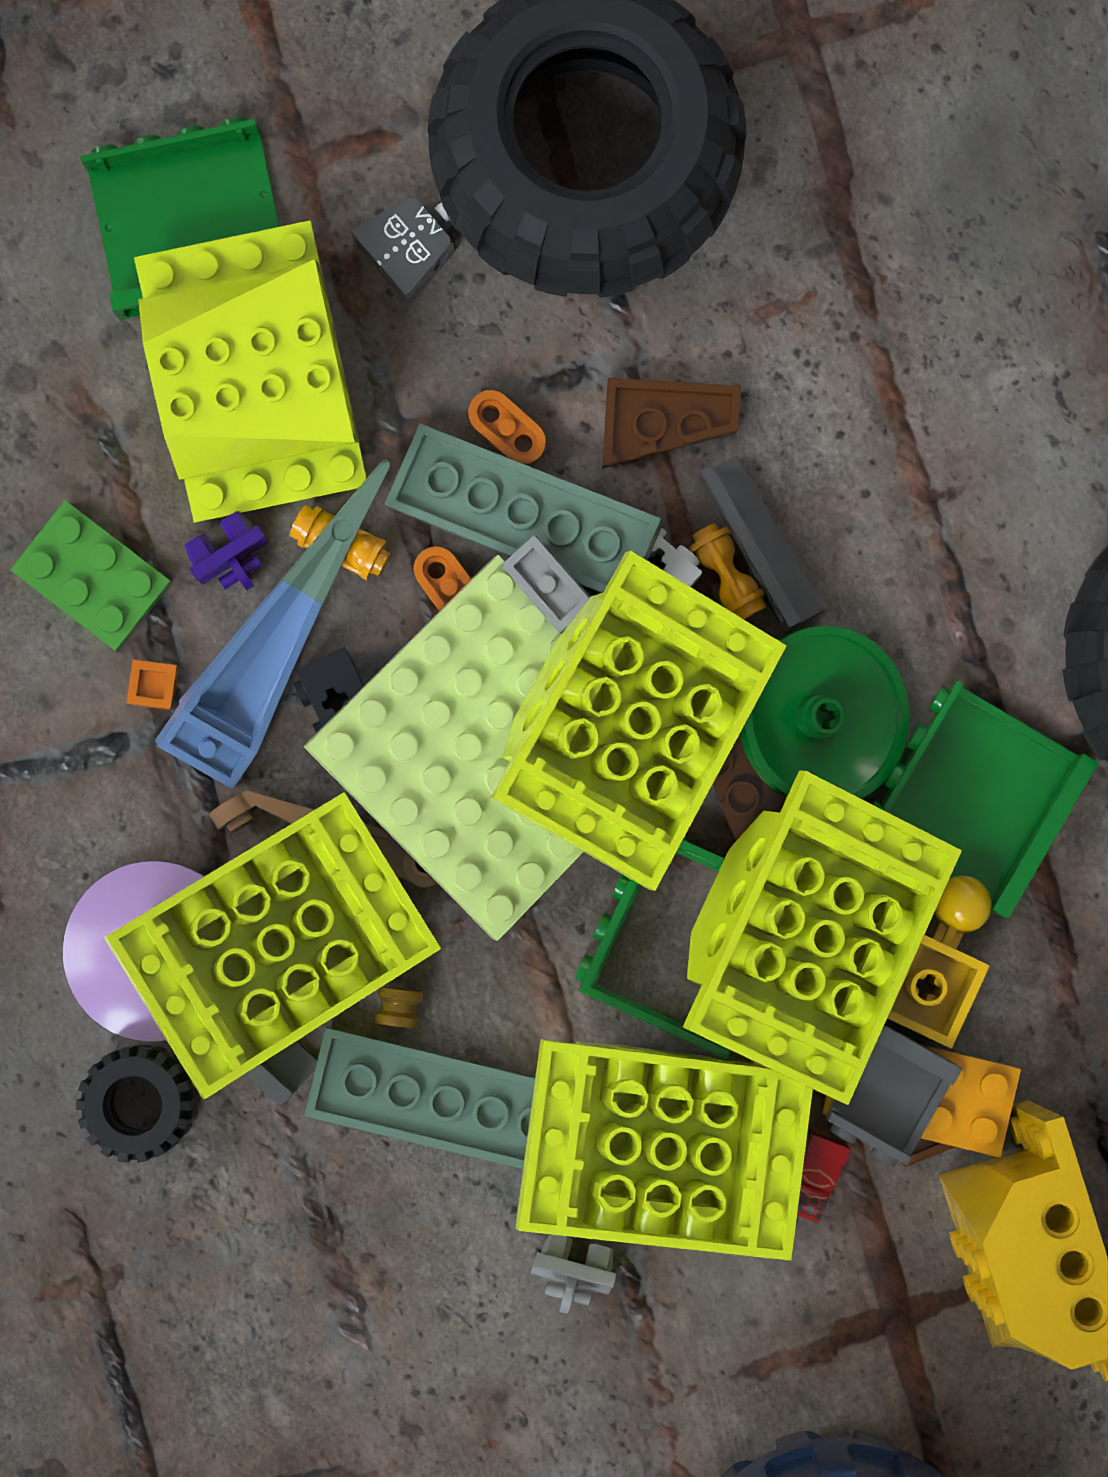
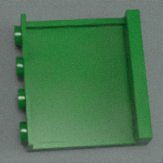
M956 681L949 688L943 685L939 688L929 705V709L934 711L933 716L926 727L922 724L917 726L906 745L912 752L904 765L896 763L893 772L885 781L884 786L888 787L889 791L882 803L874 801L872 805L962 850L950 878L964 875L979 880L987 888L991 896V913L999 918L1009 919L1099 762L1085 754L1077 755L962 688L964 683Z

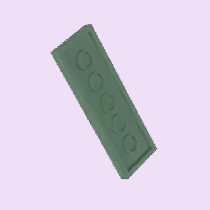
M419 423L384 504L392 510L508 557L513 555L533 535H536L582 587L597 593L604 592L625 552L631 550L648 561L664 524V521L659 517Z
M326 1027L304 1116L523 1169L535 1077Z

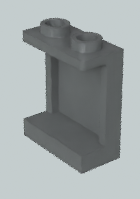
M884 1024L849 1105L834 1099L826 1114V1119L833 1123L830 1131L852 1144L855 1143L857 1138L873 1146L870 1154L892 1167H895L897 1161L908 1166L912 1159V1152L950 1084H955L962 1068L958 1064Z

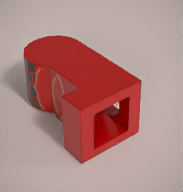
M810 1129L807 1132L797 1216L819 1223L828 1204L831 1191L835 1188L841 1169L845 1166L851 1149L846 1143Z

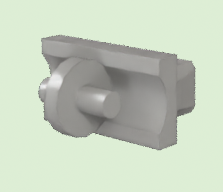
M549 1234L541 1253L537 1252L530 1274L565 1283L564 1286L548 1281L545 1295L561 1299L559 1312L568 1314L571 1302L589 1306L592 1293L576 1289L575 1286L609 1295L616 1278V1273L611 1272L613 1267V1249L590 1244L585 1264L583 1265L568 1261L573 1239L568 1236Z

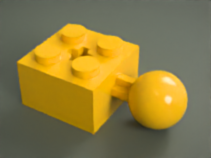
M964 875L949 878L935 910L939 924L932 938L924 935L887 1019L951 1049L990 965L957 950L963 934L973 932L982 927L991 913V896L987 888L979 880ZM929 974V983L934 986V991L932 994L923 993L920 998L918 996L919 989L916 987L917 980L924 979Z

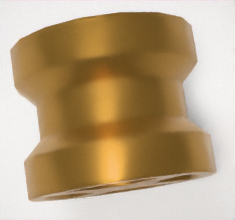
M380 987L378 989V997L381 999V1009L375 1013L374 1023L419 1028L420 1018L416 1014L417 1004L422 1001L423 992L405 988Z

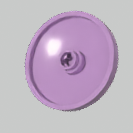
M147 861L134 863L118 868L103 876L84 893L76 904L64 935V969L69 986L78 1003L93 1020L104 1028L134 1040H166L104 937L204 877L203 874L186 866L170 862Z

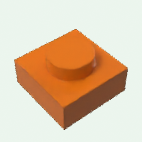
M132 659L126 704L173 711L179 666Z

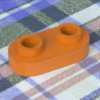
M486 390L480 392L472 399L468 409L471 426L501 455L527 466L534 465L542 458L546 448L543 430L501 392ZM489 408L496 409L500 414L499 418L492 423L485 421L482 417L484 411ZM528 438L532 442L531 449L527 452L518 451L515 447L517 440Z
M430 547L423 550L417 556L414 563L415 578L438 611L471 580L455 556L449 550L442 547ZM436 563L442 564L445 567V574L439 579L430 577L428 573L430 566Z

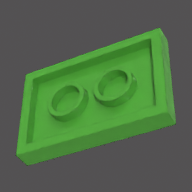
M64 500L10 569V571L116 652L121 650L172 584L169 579L66 500Z

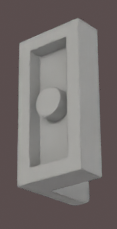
M533 535L501 565L561 634L591 597L536 535Z

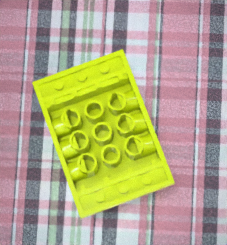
M305 221L134 257L143 299H139L138 302L146 360L163 435L178 478L185 481L194 523L232 515L236 511L242 513L359 488L367 479L312 222Z
M631 550L625 552L604 592L591 596L557 639L516 713L503 753V758L510 761L490 798L645 888L656 891L782 656L786 645Z
M799 770L781 812L763 811L728 850L695 922L690 938L687 979L701 985V988L683 1028L841 1103L849 1105L962 850L807 771Z
M345 792L104 937L203 1099L216 1093L441 949Z
M540 1039L515 1228L518 1231L791 1261L813 1089L770 1068L752 1063L617 1044L577 1041L575 1044Z

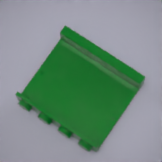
M232 117L222 121L221 126L204 129L201 126H190L179 130L176 136L162 139L157 135L143 136L136 139L134 145L119 148L112 144L101 145L93 148L91 154L80 156L81 162L89 175L113 293H109L112 311L119 320L140 316L138 300L143 299L134 257L280 227L260 131L255 119L247 120L245 117Z

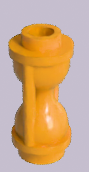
M304 505L293 523L289 536L298 540L297 545L299 547L308 549L335 516L324 511L319 506L313 509ZM359 528L341 567L361 576L366 581L370 579L372 574L380 577L391 556V553L385 550L387 541L382 538L379 539Z
M713 523L692 535L695 543L689 547V550L693 554L696 553V557L704 567L712 569L719 574L721 579L719 597L723 606L745 620L767 607L762 598L765 593L763 589L758 588L757 583L751 576L741 573L735 568L733 564L735 546L732 538L729 536L731 531L728 526L719 529L716 523Z

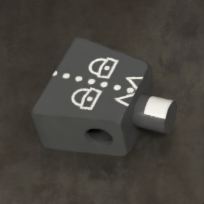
M413 195L409 196L351 231L354 243L408 305L418 297L455 251L453 241L445 232L453 224L448 218L441 200L427 211Z

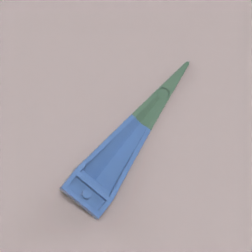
M387 459L379 463L181 697L179 706L155 740L157 747L229 788H234L258 753L270 721L320 608L390 467Z

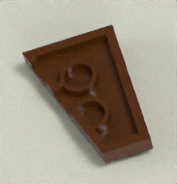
M608 378L602 469L737 433L739 430L741 386Z

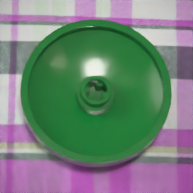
M816 626L790 632L777 639L785 644L786 648L740 732V740L744 752L758 776L771 789L787 798L799 770L807 771L862 799L887 780L893 772L896 763L899 762L906 745L910 715L908 697L902 678L888 655L877 644L860 633L836 626Z

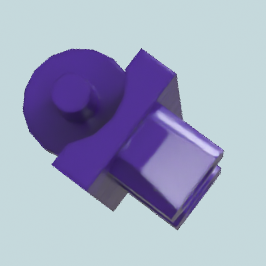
M236 511L219 523L231 541L221 549L216 551L205 533L184 545L193 565L189 570L201 585H204L231 567V571L218 578L225 590L238 581L242 583L247 591L254 587L249 574L262 567L261 562L256 555L242 564L240 561L270 542L258 525L254 527L240 511Z

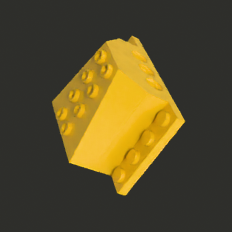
M1029 1100L1013 1104L1012 1111L1014 1117L1009 1119V1127L1017 1145L1022 1143L1024 1149L1001 1155V1158L994 1157L939 1174L956 1229L949 1232L951 1244L956 1257L962 1258L969 1274L962 1276L964 1286L970 1301L975 1302L978 1310H981L992 1348H1021L1041 1355L1071 1370L1090 1364L1095 1373L1099 1372L1106 1382L1108 1381V1257L1064 1116Z

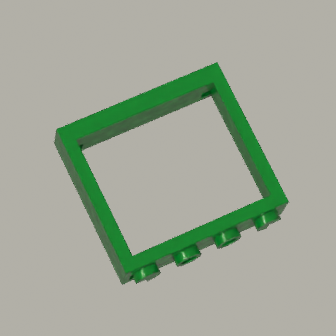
M682 840L676 851L677 854L716 872H719L724 858L685 840ZM621 874L611 896L619 900L612 916L603 913L593 935V938L600 941L594 956L591 957L585 954L574 976V979L581 981L578 991L727 1060L731 1050L683 1028V1023L597 984L598 978L641 887L637 882Z

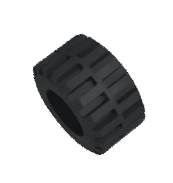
M138 1044L131 1047L127 1046L101 1058L102 1060L93 1064L87 1071L89 1075L85 1080L81 1081L78 1089L82 1091L81 1098L76 1100V1110H81L82 1118L78 1120L81 1129L86 1127L90 1136L86 1138L92 1146L98 1144L102 1148L101 1154L106 1157L117 1156L120 1162L128 1163L131 1160H137V1163L145 1162L169 1151L189 1132L192 1127L191 1120L197 1113L198 1106L194 1105V1098L198 1096L197 1088L192 1087L190 1077L180 1065L176 1055L170 1056L165 1053L166 1049L158 1046L151 1048L148 1045ZM128 1077H143L153 1083L160 1093L162 1099L160 1118L153 1126L147 1129H135L126 1125L116 1113L114 1094L119 1083Z

